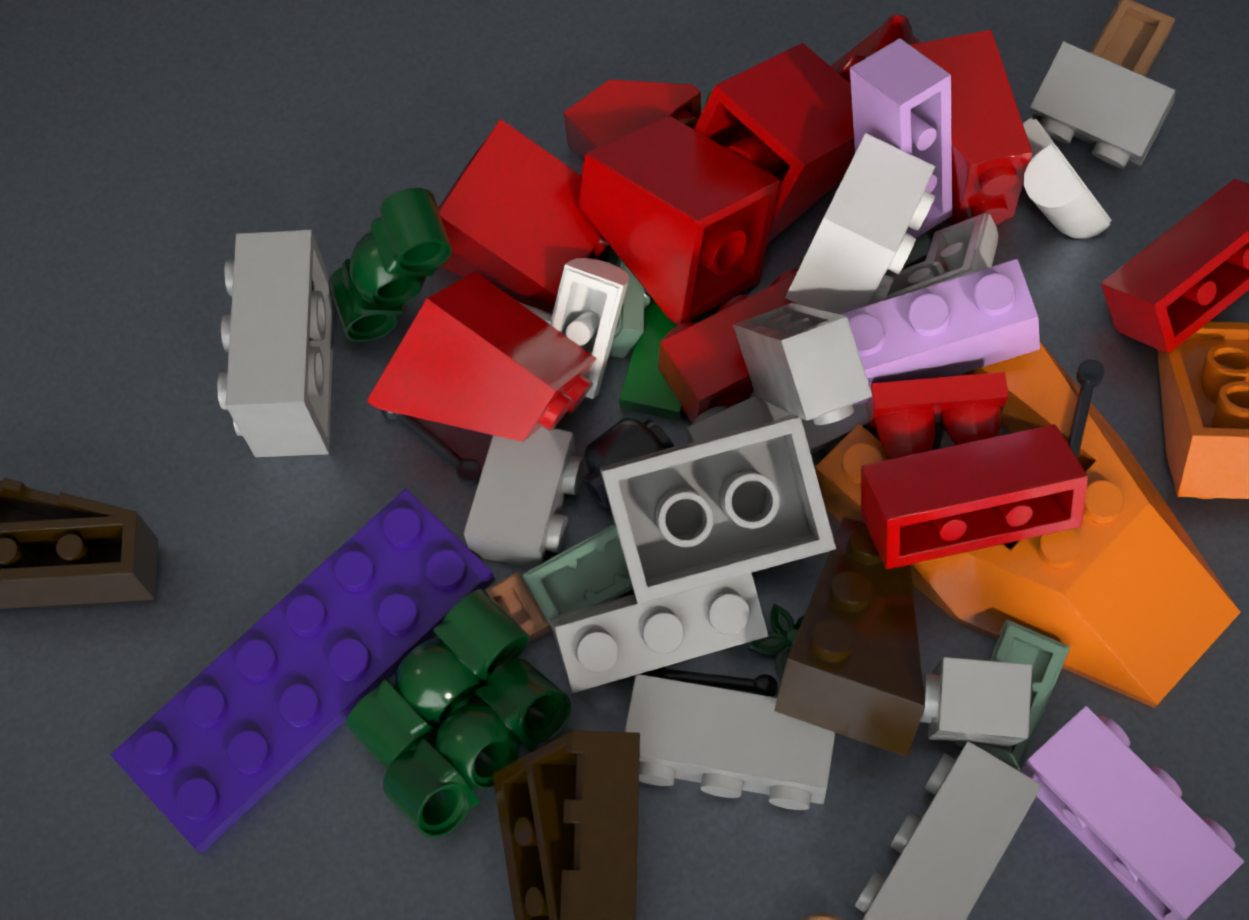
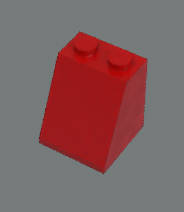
M992 29L911 44L910 46L951 75L952 216L947 218V221L951 225H955L983 213H990L995 225L1002 223L1006 219L1013 218L1024 183V173L1032 156V150Z
M804 43L796 45L715 85L694 130L780 179L768 243L842 181L855 155L851 84Z
M669 115L585 153L581 172L580 209L670 321L677 325L689 322L760 282L780 183L779 178Z
M502 119L498 121L472 156L438 207L452 249L450 258L441 267L462 277H466L476 271L516 301L548 312L555 306L565 264L576 258H588L590 254L599 257L609 244L579 207L582 176Z
M475 271L425 300L368 397L367 402L377 409L524 442L542 426L551 431L566 412L571 414L576 410L593 385V382L585 376L597 358Z

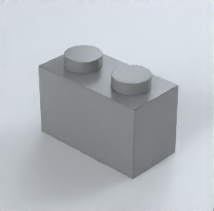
M1063 41L1030 109L1033 119L1040 121L1041 126L1051 138L1069 144L1074 136L1094 145L1095 147L1091 153L1104 162L1119 168H1125L1128 161L1142 166L1174 103L1176 90Z
M542 426L524 442L493 435L463 533L468 548L478 558L533 569L548 561L551 552L558 554L561 552L568 527V516L561 513L567 494H577L584 470V458L577 457L573 432L554 428L548 431Z
M943 657L932 671V674H925L924 680H922L925 708L920 722L929 723L928 739L965 743L969 741L976 744L1009 747L1028 739L1032 665Z

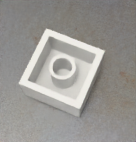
M865 133L785 298L800 305L836 314H843L884 301L894 281V278L885 274L887 269L899 275L916 241L912 235L906 233L907 228L910 227L916 231L920 229L935 199V196L926 192L925 189L936 166Z

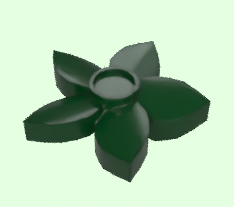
M774 603L770 614V623L774 632H768V637L753 641L749 647L761 654H777L775 670L782 682L787 658L804 615L794 625V620L789 612Z

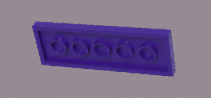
M405 488L110 755L186 840L202 854L339 727L361 699L379 687V684L384 679L389 680L396 673L401 661L409 652L422 642L433 639L437 635L433 629L437 625L442 624L444 618L455 604L472 591L478 589L485 590L495 581L493 571Z

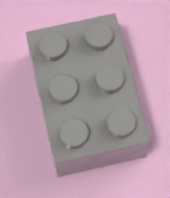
M312 230L236 233L235 257L227 258L225 262V284L229 296H232L231 314H224L221 321L222 343L224 350L229 352L228 371H220L218 375V400L221 409L228 410L231 414L236 435L244 437L255 458L329 454L335 301L329 285L330 276Z
M788 415L599 467L632 589L638 604L836 549L802 419L798 416Z

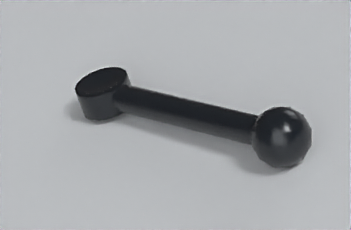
M1092 359L1083 361L1076 372V379L1081 386L1068 445L1077 460L1093 389L1101 383L1104 376L1103 365Z
M381 410L385 418L389 420L397 419L457 469L458 479L462 484L474 486L479 483L482 469L478 461L461 458L414 417Z
M665 667L640 674L729 690L753 692L754 694L774 697L778 690L777 681L768 674H761L755 679L673 670L666 669Z

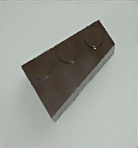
M3 478V481L0 480V609L155 600L158 539L136 511L62 492L59 495L28 488L23 482Z
M843 517L834 540L836 549L829 552L787 658L774 711L908 758L925 708L911 566L906 565L886 570L865 523Z
M572 730L493 773L515 920H636L640 733Z

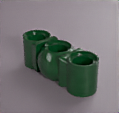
M409 188L389 196L380 207L381 217L374 219L370 225L372 231L365 234L356 243L351 258L346 259L342 267L331 275L329 285L344 334L350 341L369 342L389 334L398 323L396 316L403 314L407 309L406 303L414 299L421 292L426 277L432 276L436 272L437 267L450 258L452 253L451 245L434 195L427 189Z
M484 589L472 591L455 604L444 618L442 624L437 625L433 629L440 639H429L416 646L398 666L395 674V683L384 679L379 684V687L361 699L348 715L345 723L346 727L386 770L396 758L405 752L415 750L422 738L431 745L439 729L436 724H441L445 717L455 709L469 705L476 698L474 691L480 687V678L487 682L497 666L507 660L518 658L528 645L529 634Z
M514 658L497 666L489 676L486 685L478 687L474 691L481 703L457 708L449 713L441 722L437 731L434 748L422 738L415 750L405 752L388 767L383 778V791L386 797L426 837L439 838L455 830L465 819L468 810L476 807L481 802L472 790L494 786L493 773L518 760L520 745L530 754L537 750L539 743L549 741L566 725L571 712L569 696L525 659Z

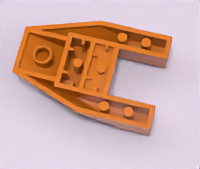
M1041 341L1040 350L955 375L1005 372L1009 397L1001 412V425L1011 433L1056 424L1068 443L1080 388ZM1090 403L1078 457L1079 463L1088 476L1082 527L910 564L912 584L957 623L996 640L1003 623L1009 620L1070 646L1062 666L1063 669L1155 708L1240 614V610L1126 443L1096 407ZM860 424L815 466L825 509L840 522H842L843 517H847L864 523L861 517V465L890 459L881 442Z

